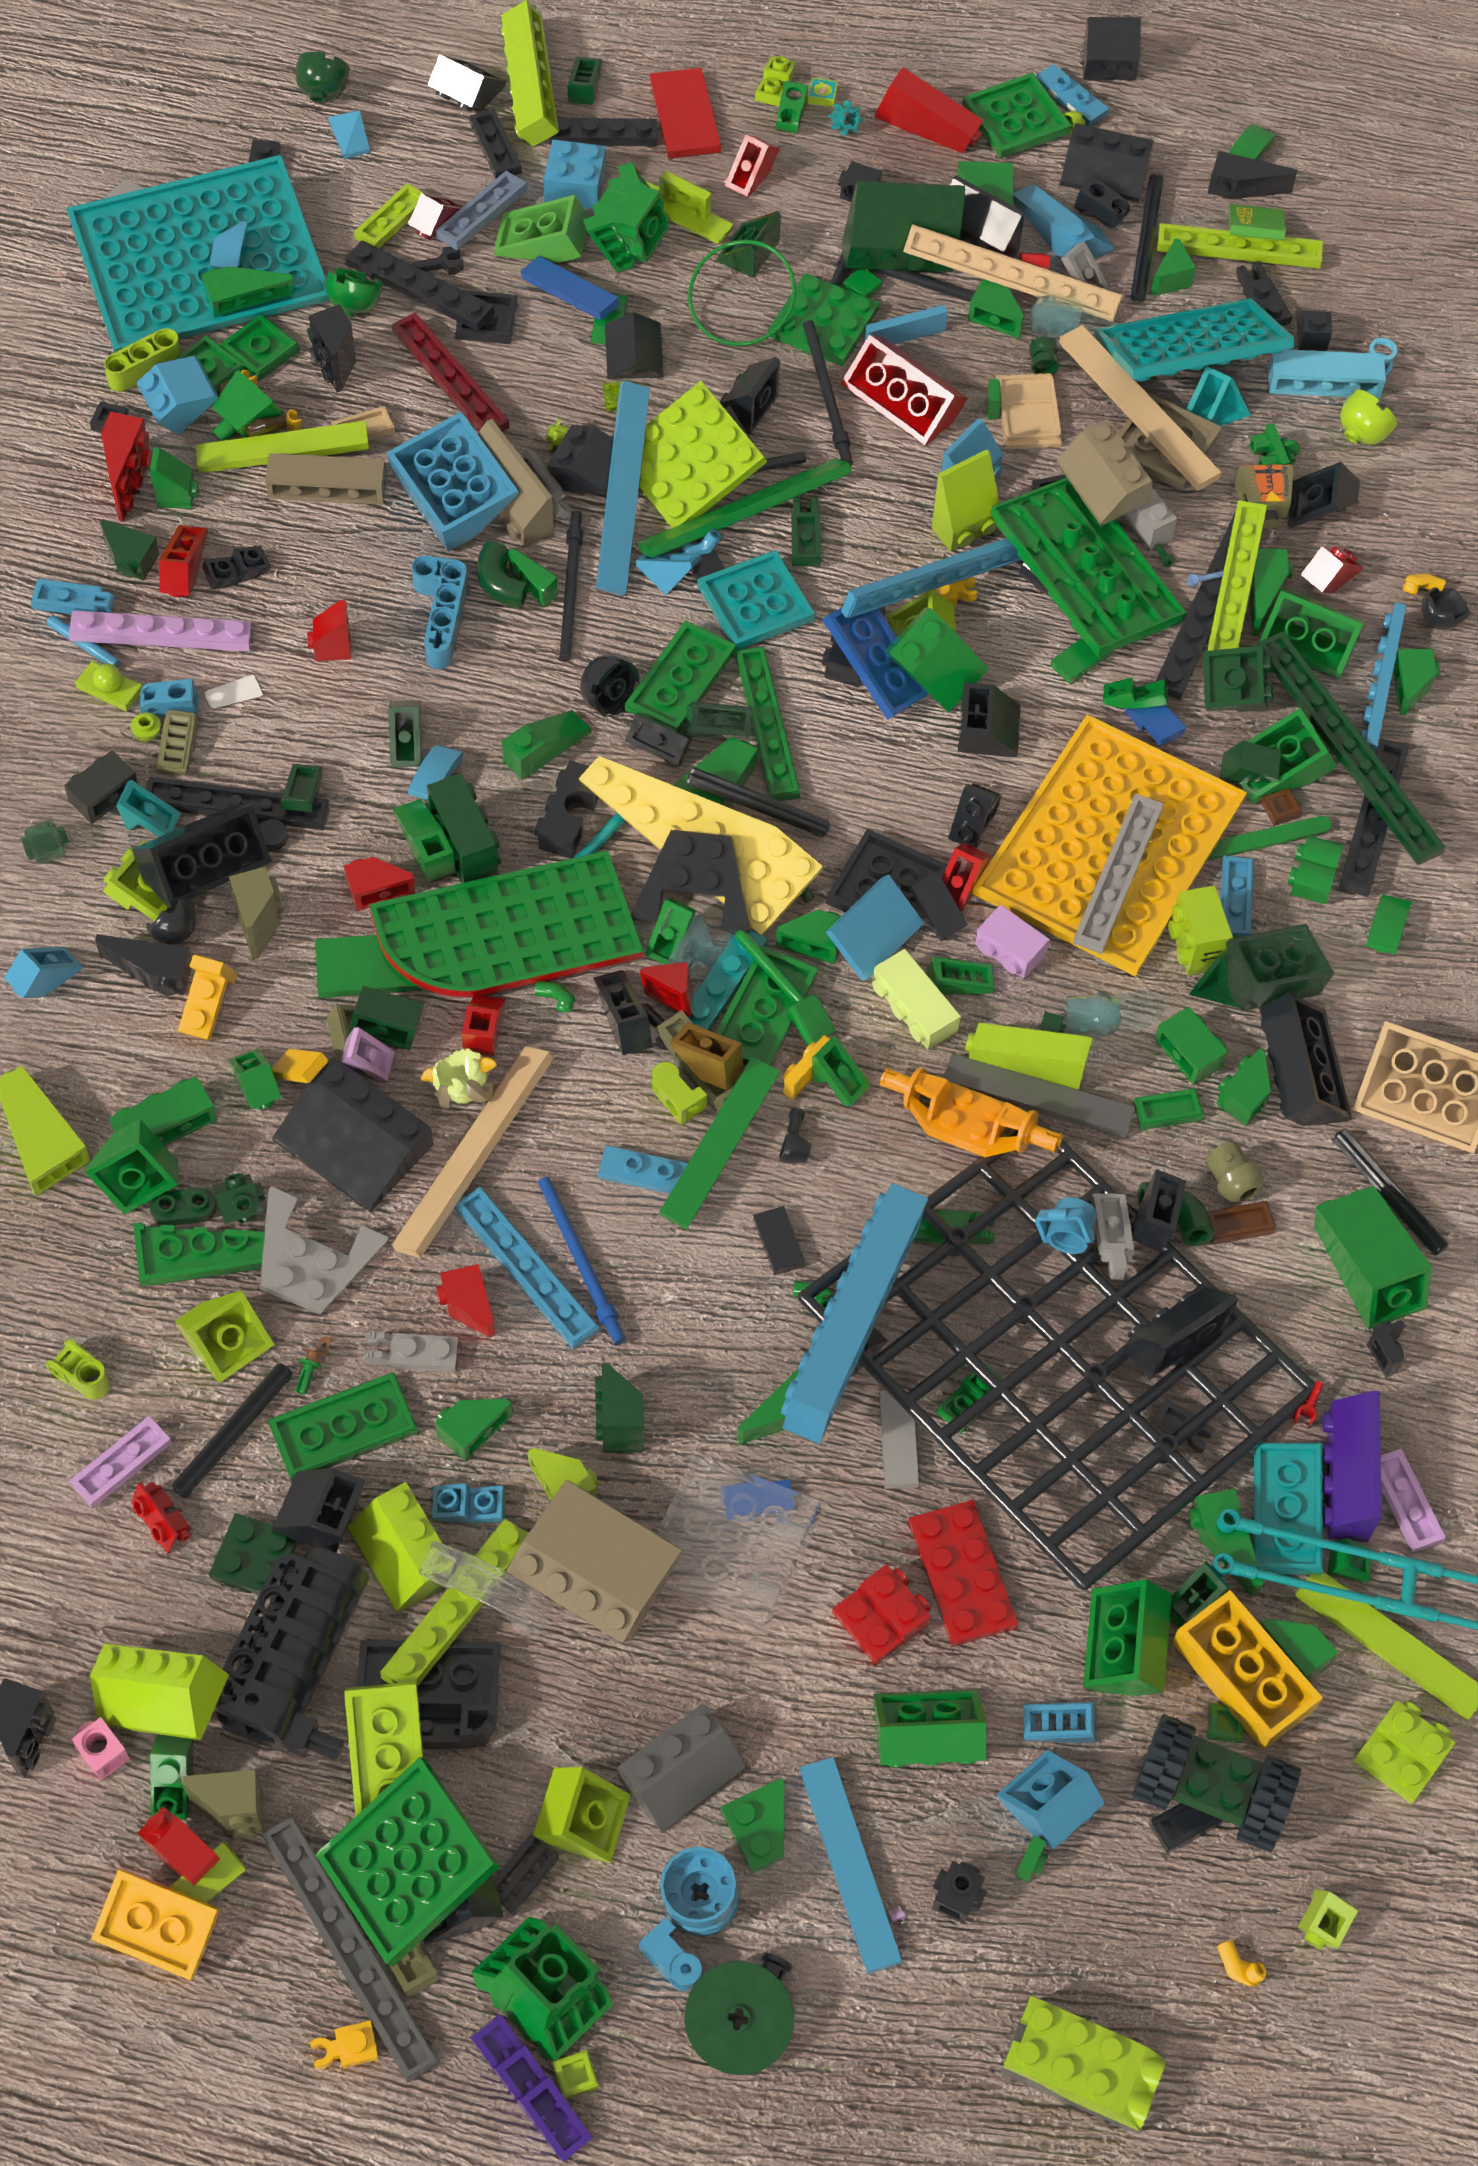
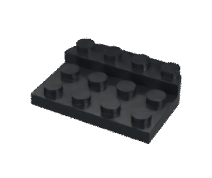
M361 1640L357 1687L390 1684L381 1678L380 1671L405 1641ZM453 1641L417 1686L423 1749H468L484 1746L489 1742L498 1720L500 1642Z

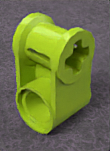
M67 1339L64 1342L65 1347L53 1360H48L45 1363L46 1368L57 1379L70 1385L86 1398L97 1400L104 1397L110 1390L111 1385L104 1365L87 1353L75 1341ZM92 1376H99L93 1382H86Z

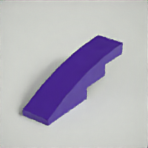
M501 2014L495 2016L470 2036V2039L562 2162L592 2139L590 2133L549 2076H546L527 2047L522 2045Z

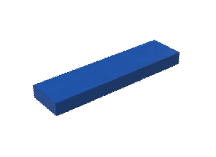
M540 256L520 271L523 280L599 320L604 319L620 305L619 297Z

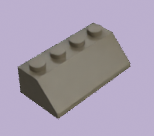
M493 419L488 420L477 434L519 493L496 517L505 522L510 536L514 540L518 539L525 548L554 534L553 497Z

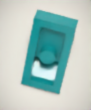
M133 780L128 781L116 805L128 830L140 824L158 837L172 832L181 815V812Z

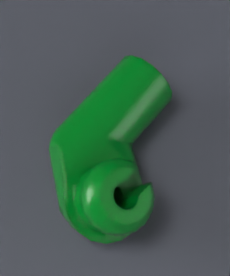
M544 981L536 982L535 996L558 1000L556 1008L559 1012L571 1013L573 1011V1002H576L575 995L564 985Z

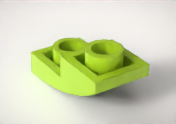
M771 55L764 68L763 79L755 91L754 101L779 107L784 81L791 82L797 62L788 60L783 56Z
M224 1841L212 1850L220 1860L195 1886L181 1876L169 1888L208 1903L240 1877L247 1868Z

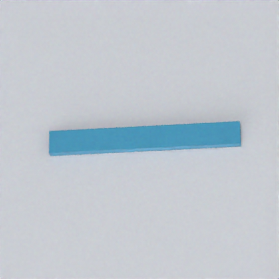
M624 380L620 384L596 581V589L621 596L627 591L650 388Z
M1006 538L851 589L848 592L841 612L846 618H851L1022 559L1017 555V549Z

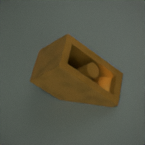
M687 1022L670 1041L671 1047L700 1080L724 1090H728L744 1070L741 1043Z

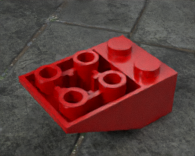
M110 412L102 429L101 437L118 519L120 522H123L127 512H131L133 509L134 495L136 490L141 489L143 485L144 471L146 467L151 466L153 451L149 448V432L145 429L143 418Z

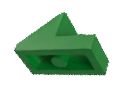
M670 897L665 899L644 955L664 965L675 964L693 936L689 929L697 910Z
M836 1036L832 1037L812 1057L813 1082H827L844 1106H852L871 1086Z

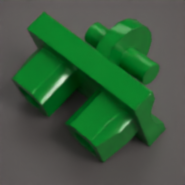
M1274 423L1266 424L1264 433L1251 436L1249 443L1252 454L1266 453V456L1259 457L1258 465H1290L1296 462L1295 456L1300 452V446L1297 441L1288 440L1287 437L1280 438Z

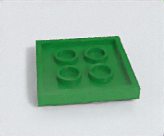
M1033 72L964 96L962 100L964 108L984 120L979 129L1000 159L1070 134L1072 125Z
M805 273L796 286V298L791 314L784 325L770 337L811 354L803 323L812 320L814 321L824 359L843 367L864 335L866 325L871 324L879 311L880 303ZM792 294L790 295V297L782 307L781 311L769 327L768 333L772 331L785 316L790 305Z

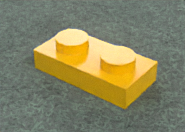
M825 1035L817 1043L812 1042L806 1048L803 1058L797 1065L793 1063L783 1075V1093L792 1100L812 1080V1057L830 1040Z

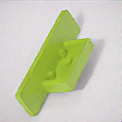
M666 170L659 177V187L646 181L650 188L659 190L660 194L663 195L664 209L668 213L670 221L716 244H721L733 230L731 222L711 213L712 193L704 188L698 187Z

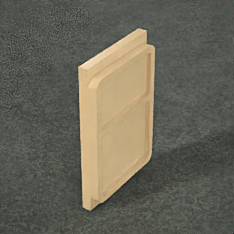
M1052 374L996 375L995 379H999L1001 386L1000 416L1005 449L1061 447V427Z

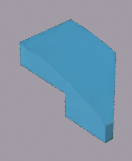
M247 221L238 223L214 238L210 267L220 269L228 266L240 267L243 246L245 247L248 229Z

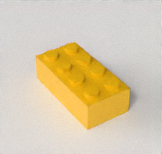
M1231 1590L1180 1627L1172 1641L1174 1647L1223 1705L1231 1711L1234 1718L1242 1724L1245 1731L1262 1751L1312 1714L1323 1698Z

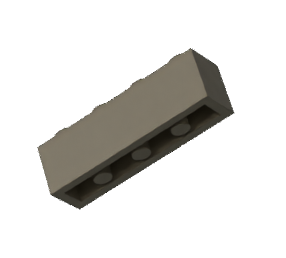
M269 453L265 480L268 499L383 505L386 486L385 459Z

